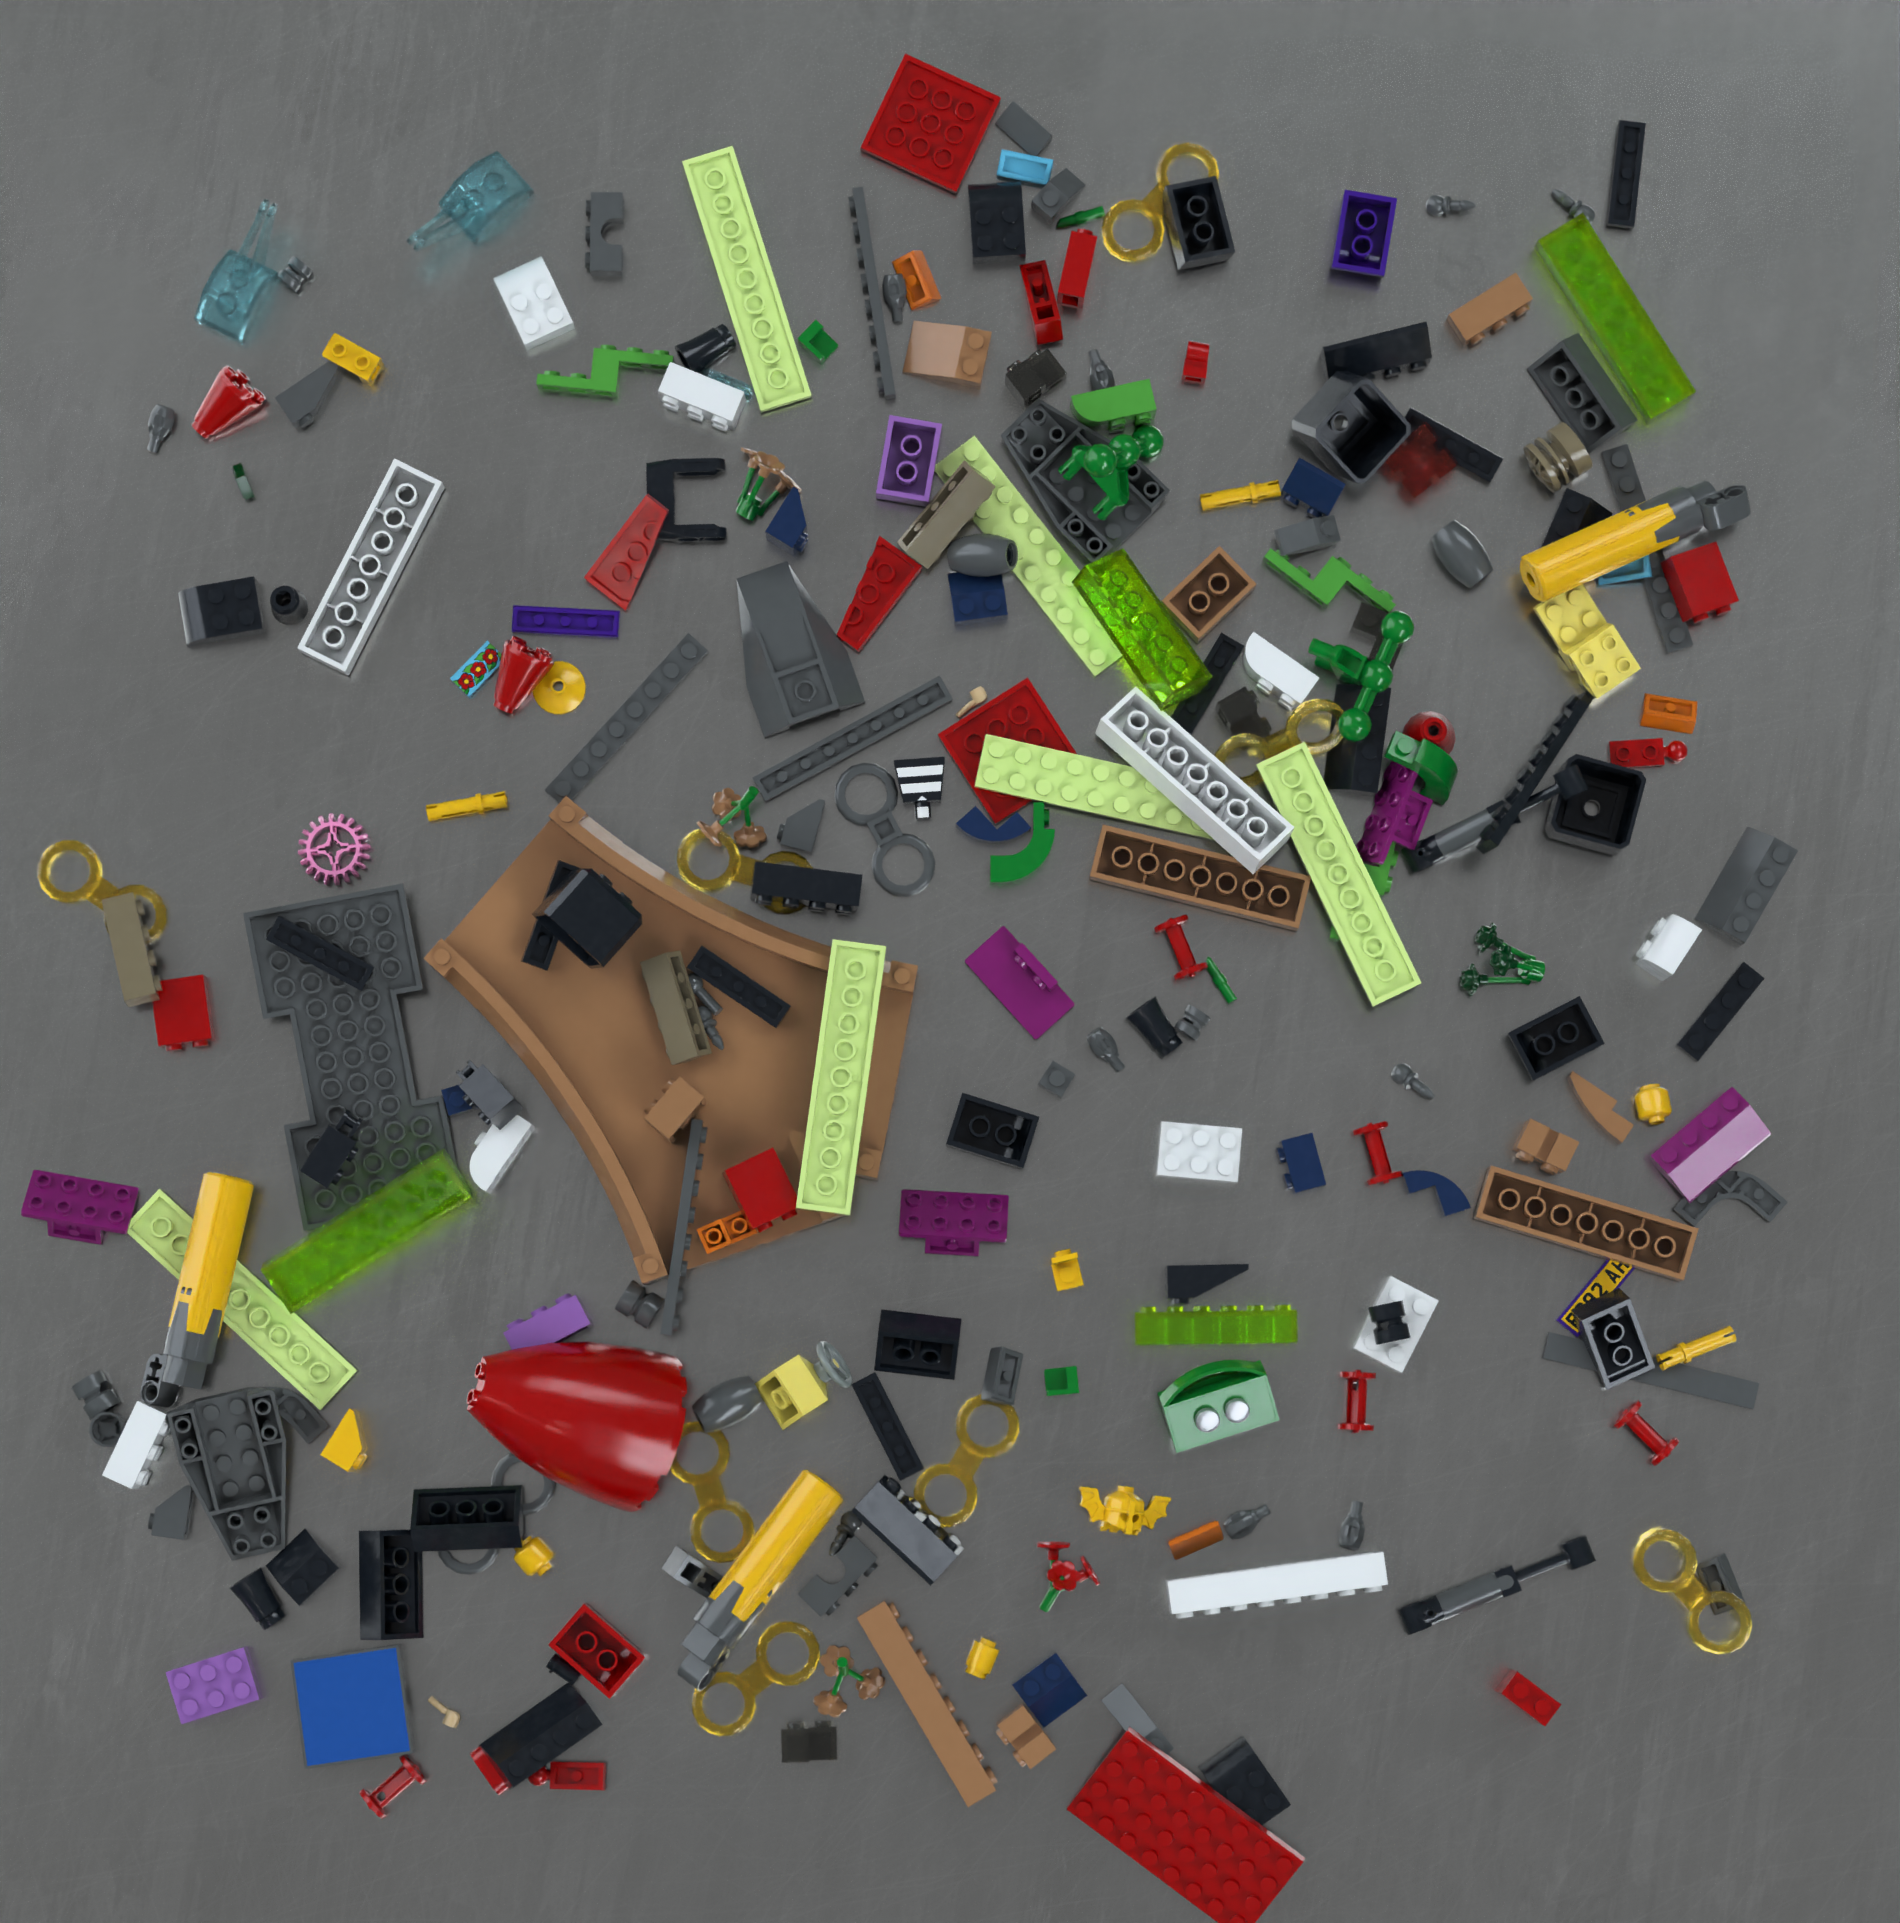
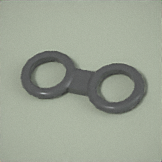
M860 763L853 765L841 774L835 785L834 798L838 810L845 819L856 825L868 826L878 845L873 854L871 868L874 878L881 888L896 896L907 897L919 893L928 886L934 875L935 859L931 848L921 838L913 834L901 832L892 815V811L897 804L898 790L895 779L890 773L877 764ZM862 774H872L880 778L887 790V800L884 806L876 813L870 815L859 814L853 811L845 798V791L849 782L854 777ZM900 844L911 845L918 849L925 863L921 877L914 883L906 886L897 885L889 881L882 868L883 858L887 851L893 846Z
M512 1453L501 1459L493 1471L491 1486H503V1475L508 1467L514 1463L521 1462V1460ZM543 1476L544 1488L541 1495L532 1503L523 1504V1515L536 1513L548 1504L554 1494V1481ZM499 1548L488 1549L481 1560L471 1564L459 1562L451 1555L449 1550L438 1551V1555L445 1566L454 1572L471 1575L480 1573L492 1565L499 1553Z

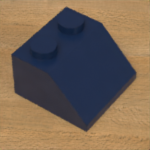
M1299 458L1281 490V495L1284 496L1283 500L1294 507L1300 505L1307 509L1306 513L1312 518L1330 515L1346 484Z
M794 486L765 531L767 541L792 556H795L797 551L802 553L809 542L799 492Z
M959 572L947 574L955 627L1008 619L1002 574L990 577H975Z
M1056 1652L1012 1683V1686L1043 1728L1087 1696Z

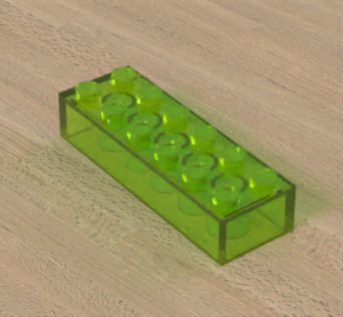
M1124 548L1085 565L1073 579V585L1160 711L1199 693L1213 678Z

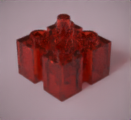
M1426 421L1410 433L1408 439L1411 442L1405 446L1402 443L1386 460V463L1394 473L1401 470L1406 476L1402 483L1414 499L1433 484L1430 479L1433 475L1436 474L1439 478H1442L1458 465V462L1446 446L1441 450L1436 446L1434 442L1439 437Z

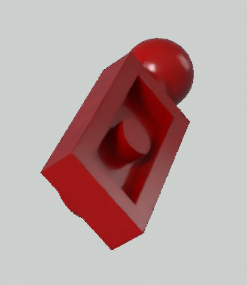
M1663 738L1609 741L1610 763L1626 768L1664 766V757L1678 762L1682 761L1688 753L1686 744L1679 740L1670 742L1668 746H1663Z
M550 1762V1770L543 1766L529 1776L528 1780L535 1786H541L550 1781V1789L605 1790L606 1763Z

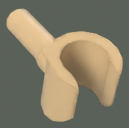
M977 687L969 692L973 700L956 713L959 719L970 709L987 700V694L983 687Z
M431 1696L428 1702L445 1714L442 1723L451 1728H456L460 1721V1714L443 1706Z

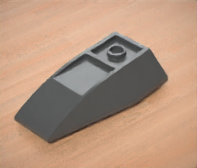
M1039 398L1001 434V438L1056 528L1094 566L1114 553L1154 513L1170 492L1138 459L1134 465L1127 469L1129 481L1128 502L1124 506H1117L1106 520H1100L1097 517L1100 512L1094 514L1093 507L1106 496V493L1083 467L1071 480L1063 478L1066 472L1064 471L1060 474L1058 468L1072 456V449L1075 446L1109 445L1111 440Z
M787 561L737 578L746 685L764 738L788 730L791 725L839 709L842 711L865 703L847 650Z
M243 1388L195 1399L167 1412L180 1467L231 1560L285 1549L286 1437L274 1389Z

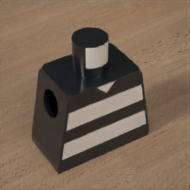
M945 757L894 760V769L903 804L915 806V819H930V803L941 802Z

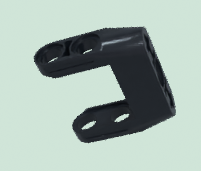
M669 459L646 463L647 494L669 509L657 540L695 542L722 541L727 539V528L719 527L715 524L675 525L674 476L715 475L718 472L725 471V459Z

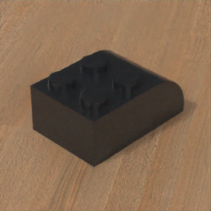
M1212 176L1164 187V215L1178 270L1229 260L1235 253V248L1217 177Z
M1021 181L968 184L973 264L1025 261L1026 247Z
M254 576L191 587L178 593L187 647L266 633L258 581Z
M1580 996L1508 1033L1532 1081L1605 1044Z
M962 1093L946 1146L1023 1169L1039 1116Z
M1243 1736L1198 1766L1215 1791L1261 1825L1291 1805Z

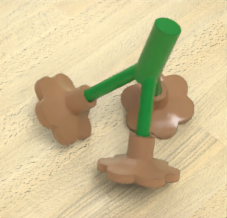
M750 786L742 798L740 795L734 794L731 788H724L722 792H716L713 795L714 804L712 811L715 815H719L721 820L715 821L711 826L702 821H698L697 824L703 834L715 846L721 847L723 845L718 837V833L724 829L723 825L730 821L732 817H738L741 814V810L744 811L745 823L741 830L734 832L736 844L740 847L748 846L754 848L760 842L766 841L767 835L764 833V828L762 826H754L750 817L749 805L759 793L758 789Z
M830 1645L826 1653L821 1656L820 1663L824 1666V1673L827 1676L832 1677L836 1675L837 1679L833 1690L829 1692L821 1691L818 1696L814 1697L813 1703L818 1707V1712L821 1714L839 1717L847 1709L846 1703L842 1701L843 1699L838 1692L843 1677L850 1675L857 1679L856 1689L859 1691L861 1699L867 1700L869 1697L874 1699L879 1695L880 1689L885 1684V1679L881 1676L882 1671L879 1668H873L872 1670L865 1669L862 1674H858L851 1670L854 1666V1660L850 1657V1650L845 1646L838 1648L836 1645Z

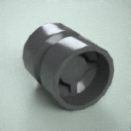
M632 1280L618 1301L615 1310L626 1317L633 1315L634 1321L647 1329L656 1317L665 1299L653 1292L647 1294L644 1286Z
M102 1370L85 1377L71 1387L78 1400L85 1402L83 1409L90 1420L97 1414L108 1412L121 1403L115 1391L108 1389L109 1381Z
M117 1412L97 1414L92 1419L89 1427L91 1439L102 1447H116L128 1420Z

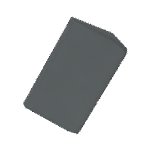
M1014 101L1011 102L995 123L1029 155L1038 156L1052 140V135Z
M1002 1346L991 1348L981 1394L982 1400L1013 1406L1022 1364V1353Z
M1725 1553L1695 1565L1715 1615L1739 1608L1745 1604Z

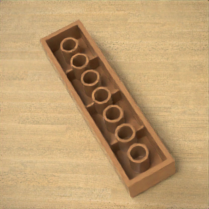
M1103 824L1089 880L1297 931L1311 878L1308 875L1268 865L1261 866L1252 874L1232 856Z
M1492 1165L1488 1167L1473 1219L1679 1282L1684 1280L1699 1228Z
M883 1600L858 1615L857 1619L960 1795L969 1807L995 1792L996 1787L994 1784L998 1780L990 1766L985 1769L982 1765L981 1760L984 1759V1756L977 1744L971 1745L966 1738L970 1735V1732L963 1720L956 1721L952 1714L956 1711V1708L948 1696L943 1698L939 1692L942 1685L936 1674L933 1672L929 1675L925 1666L928 1664V1661L921 1649L915 1651L911 1642L914 1641V1637L907 1625L901 1627L897 1619L901 1615L893 1602L888 1604L886 1600Z

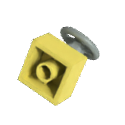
M826 1341L818 1342L816 1349L820 1361L816 1364H812L798 1354L755 1383L762 1399L782 1430L828 1400L826 1382L832 1379L843 1388H848L851 1385L852 1377L848 1366L839 1352Z

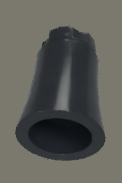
M721 324L689 341L675 345V350L685 368L700 373L718 358L727 354L728 350L734 348L736 342L726 325Z
M280 586L272 592L270 597L271 611L277 621L285 625H294L305 618L308 612V601L302 592L290 586ZM286 599H290V600H291V602H290L289 605H286V604H285V605L283 606V601H284V600H286Z
M1156 996L1126 1017L1148 1041L1153 1050L1158 1052L1161 1058L1183 1043L1162 1010Z
M261 1567L229 1588L248 1609L256 1622L259 1621L263 1630H266L286 1616L280 1608L281 1604L270 1588Z

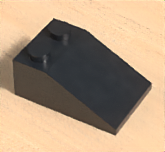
M1249 1264L1166 1266V1300H1172V1305L1189 1304V1299H1194L1247 1271Z
M1620 1288L1571 1310L1579 1334L1607 1390L1655 1368L1631 1299Z

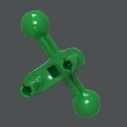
M1141 425L1134 430L1132 436L1127 434L1117 435L1110 441L1109 445H1077L1072 449V456L1058 468L1060 474L1064 471L1066 472L1063 475V478L1066 480H1071L1082 467L1089 473L1106 493V496L1093 507L1094 514L1100 512L1097 517L1100 520H1106L1117 506H1124L1128 502L1129 481L1127 469L1134 465L1139 457L1152 458L1158 455L1164 446V437L1157 427Z
M1393 611L1382 620L1380 630L1384 639L1374 660L1369 661L1366 656L1345 645L1337 644L1333 646L1313 638L1309 646L1308 652L1317 656L1315 666L1335 673L1338 680L1348 684L1363 686L1354 708L1344 711L1338 720V731L1348 741H1360L1370 733L1372 726L1371 718L1368 715L1377 693L1386 690L1392 683L1393 672L1389 665L1398 645L1407 642L1414 632V622L1405 612Z

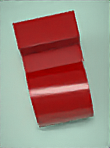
M1188 341L1182 380L1205 384L1210 344Z

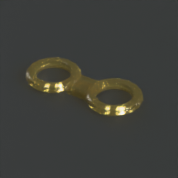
M1188 142L1172 146L1164 152L1158 161L1156 171L1158 184L1143 200L1129 199L1120 201L1109 209L1103 218L1101 232L1103 241L1111 253L1123 260L1137 261L1146 259L1157 251L1163 242L1165 231L1162 220L1165 217L1163 190L1165 186L1171 185L1167 177L1169 164L1179 155H1196L1206 164L1208 177L1216 176L1218 181L1219 169L1217 161L1209 150L1199 144ZM1130 210L1140 211L1147 215L1154 228L1153 237L1150 242L1143 248L1136 250L1126 249L1119 245L1112 232L1113 223L1116 218L1123 212Z
M1313 699L1304 702L1293 710L1287 719L1284 729L1265 738L1256 734H1240L1231 737L1221 744L1214 756L1224 764L1227 756L1236 748L1254 746L1262 751L1264 761L1303 742L1306 743L1311 754L1329 751L1343 738L1338 731V720L1344 710L1339 704L1329 699ZM1327 711L1333 714L1336 719L1335 728L1324 740L1306 742L1297 736L1298 724L1309 713ZM1258 770L1251 775L1239 777L1249 787L1256 786L1263 781Z
M701 829L692 831L682 840L677 850L676 859L679 873L684 880L699 890L708 891L722 888L730 881L751 887L755 861L773 864L791 862L799 867L813 868L805 857L790 851L772 853L762 861L740 855L735 841L722 830L718 833V837L728 851L729 865L726 871L718 878L711 880L701 879L689 869L687 855L691 846L698 840L707 838ZM772 901L771 905L763 906L775 913L791 914L802 910L807 905L799 904L797 909L782 907V903Z
M62 840L52 844L42 854L38 863L37 878L41 888L50 898L62 903H75L87 899L104 911L103 899L133 892L135 895L147 898L153 904L156 911L155 922L149 930L151 940H148L147 944L153 943L162 934L167 922V909L163 899L154 889L147 886L127 885L119 889L102 878L98 857L87 844L77 840ZM64 851H76L82 854L89 864L87 882L80 889L73 892L58 890L49 878L51 861ZM104 913V924H105V927H106L107 932H108V934H109L108 927H107V922H106V918H105V913Z
M981 1394L969 1399L960 1408L955 1421L956 1435L961 1444L950 1463L936 1464L926 1469L918 1478L914 1488V1498L920 1503L923 1511L939 1520L942 1528L957 1526L965 1522L974 1512L978 1497L977 1486L972 1477L982 1460L1006 1453L1016 1442L1019 1433V1417L1013 1406L982 1400ZM991 1404L999 1407L1005 1413L1008 1419L1009 1430L1005 1439L1000 1444L993 1447H982L970 1439L966 1430V1422L969 1414L975 1408ZM940 1474H950L958 1477L967 1490V1500L964 1507L953 1516L941 1517L936 1515L927 1507L924 1491L927 1484L932 1478Z
M698 1421L684 1424L680 1441L692 1432L705 1433ZM720 1430L706 1433L716 1441L719 1448V1458L712 1470L699 1475L688 1473L678 1462L677 1452L670 1469L673 1475L682 1482L693 1485L700 1508L694 1514L690 1525L691 1541L696 1551L707 1560L716 1563H726L736 1560L754 1536V1525L747 1509L736 1501L726 1499L720 1476L727 1468L730 1450L729 1443ZM725 1509L732 1511L743 1524L741 1542L736 1548L728 1552H717L710 1549L704 1543L701 1536L703 1520L715 1510Z
M1669 1529L1654 1530L1642 1537L1636 1545L1633 1555L1634 1571L1640 1581L1648 1588L1662 1593L1673 1592L1689 1610L1687 1619L1688 1629L1694 1642L1705 1651L1717 1655L1729 1654L1741 1648L1750 1637L1752 1629L1751 1613L1745 1602L1735 1594L1722 1590L1710 1591L1695 1574L1698 1564L1696 1550L1690 1540L1681 1533ZM1667 1540L1674 1542L1681 1547L1685 1554V1571L1679 1578L1673 1581L1664 1582L1657 1580L1649 1574L1645 1567V1552L1651 1544L1657 1541ZM1714 1602H1723L1736 1609L1740 1616L1741 1627L1738 1635L1733 1640L1726 1643H1717L1710 1641L1703 1635L1699 1627V1616L1705 1606Z
M793 1621L778 1622L767 1628L760 1636L756 1647V1662L739 1675L728 1671L717 1672L706 1688L701 1691L695 1688L691 1702L692 1713L698 1725L706 1732L717 1736H732L744 1730L752 1721L756 1709L755 1696L769 1685L776 1683L782 1686H791L808 1680L815 1672L820 1659L819 1643L814 1633L806 1626ZM792 1632L798 1634L805 1640L809 1648L808 1662L796 1674L784 1675L778 1673L770 1666L767 1660L769 1642L780 1633ZM726 1682L735 1685L742 1692L745 1708L742 1716L736 1722L730 1725H718L706 1717L703 1711L702 1700L705 1692L711 1686Z

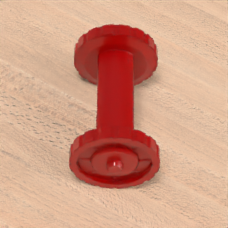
M1187 914L1174 919L1169 918L1166 922L1154 927L1156 933L1166 931L1181 967V971L1173 975L1175 981L1188 976L1193 977L1196 973L1208 968L1206 962L1196 964L1181 925L1189 920Z
M1387 1121L1376 1124L1371 1122L1365 1127L1353 1130L1354 1136L1364 1135L1375 1172V1177L1367 1180L1368 1186L1381 1182L1386 1184L1389 1183V1180L1403 1176L1402 1171H1391L1380 1130L1388 1127Z
M1355 1370V1372L1341 1371L1340 1377L1348 1379L1346 1423L1338 1424V1429L1352 1430L1353 1433H1358L1359 1430L1374 1431V1425L1366 1424L1367 1380L1376 1379V1373L1361 1372V1370ZM1357 1382L1359 1383V1385H1358V1390H1356V1383H1357Z
M1637 1400L1622 1412V1415L1613 1426L1619 1429L1626 1424L1656 1453L1651 1460V1463L1656 1466L1671 1454L1679 1440L1674 1437L1666 1442L1637 1413L1642 1406V1403Z
M406 1755L399 1757L403 1766L373 1792L370 1793L364 1788L359 1792L369 1809H372L382 1820L387 1816L384 1807L415 1780L421 1785L427 1782L419 1767ZM381 1792H384L386 1795L383 1801L378 1799V1795Z

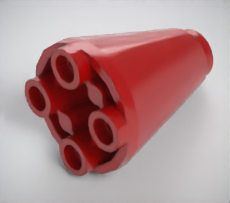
M226 365L216 376L194 417L195 421L191 425L202 437L207 439L210 435L218 434L257 410L266 398L258 389H252L248 385L250 380L242 371L238 369L235 372L230 366Z
M512 636L511 640H506L503 645L494 692L495 702L493 704L498 709L513 714L514 709L520 707L554 665L549 651L540 647H536L534 650L526 646L527 642L516 636Z
M1433 711L1420 712L1411 717L1403 730V734L1421 742L1424 738L1434 743L1448 755L1453 750L1456 740L1451 722L1442 714ZM1429 727L1432 730L1438 729V734L1436 736L1430 735Z

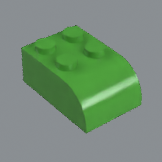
M1150 379L1073 395L1070 401L1071 413L1076 421L1094 431L1109 430L1110 433L1123 431L1125 426L1135 424V427L1151 424L1150 420L1155 419L1157 410Z

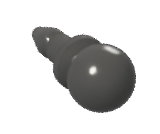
M1556 188L1552 189L1555 198L1562 202L1566 208L1570 209L1568 214L1574 216L1577 224L1587 226L1594 221L1595 212L1592 207L1582 205L1581 200L1575 203V200L1567 196L1564 191Z
M1432 195L1426 201V210L1433 216H1439L1443 213L1449 215L1451 210L1467 211L1476 207V203L1468 200L1451 201L1450 196L1444 198L1440 195Z
M699 1006L698 1009L706 1034L711 1039L713 1045L723 1050V1040L715 1028L717 1022L713 1019L712 1012L706 1006Z
M1401 1063L1393 1068L1392 1078L1397 1084L1404 1085L1406 1089L1412 1087L1418 1093L1420 1092L1422 1096L1434 1099L1435 1095L1432 1090L1418 1079L1419 1075L1416 1072L1413 1073L1409 1065Z
M851 1511L845 1512L841 1517V1524L836 1528L838 1534L830 1547V1556H834L839 1552L847 1538H853L854 1532L861 1527L862 1521Z

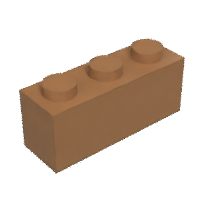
M1514 273L1450 313L1446 320L1463 346L1469 342L1475 345L1486 337L1484 335L1485 332L1492 328L1494 331H1497L1508 323L1506 319L1514 314L1516 317H1520L1529 311V305L1533 298L1517 273Z

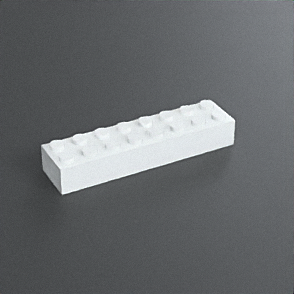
M394 458L297 647L301 653L349 676L445 488L441 481Z
M1136 686L1100 719L1095 734L1252 874L1263 866L1289 840L1294 826Z
M1381 1551L1165 1580L1169 1611L1171 1614H1176L1178 1619L1193 1617V1611L1203 1610V1614L1209 1615L1221 1613V1607L1230 1606L1231 1611L1248 1609L1247 1604L1256 1603L1257 1607H1268L1275 1605L1274 1600L1283 1599L1285 1604L1302 1602L1301 1596L1310 1595V1599L1318 1600L1328 1598V1593L1337 1592V1596L1354 1595L1355 1589L1364 1588V1592L1369 1593L1382 1591V1585H1388L1384 1552Z

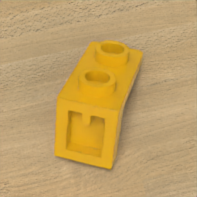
M337 333L332 335L322 353L324 358L357 375L361 382L370 387L383 366L380 357Z
M1071 1249L1055 1252V1258H1051L1050 1263L1057 1292L1083 1286L1077 1252L1071 1253Z

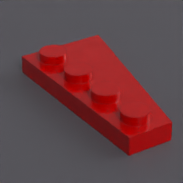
M649 494L643 498L584 576V579L625 611L630 605L669 512V509Z
M879 536L876 542L875 550L869 558L865 573L857 586L856 594L837 632V637L858 653L923 569L920 564L881 536Z

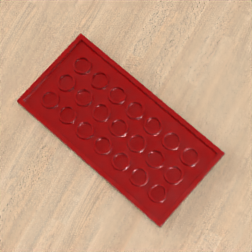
M1130 1726L1067 1807L1069 1812L1218 1923H1255L1305 1860L1304 1856Z

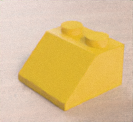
M348 1409L320 1454L347 1472H354L355 1469L360 1470L368 1458L365 1454L368 1447L358 1410Z

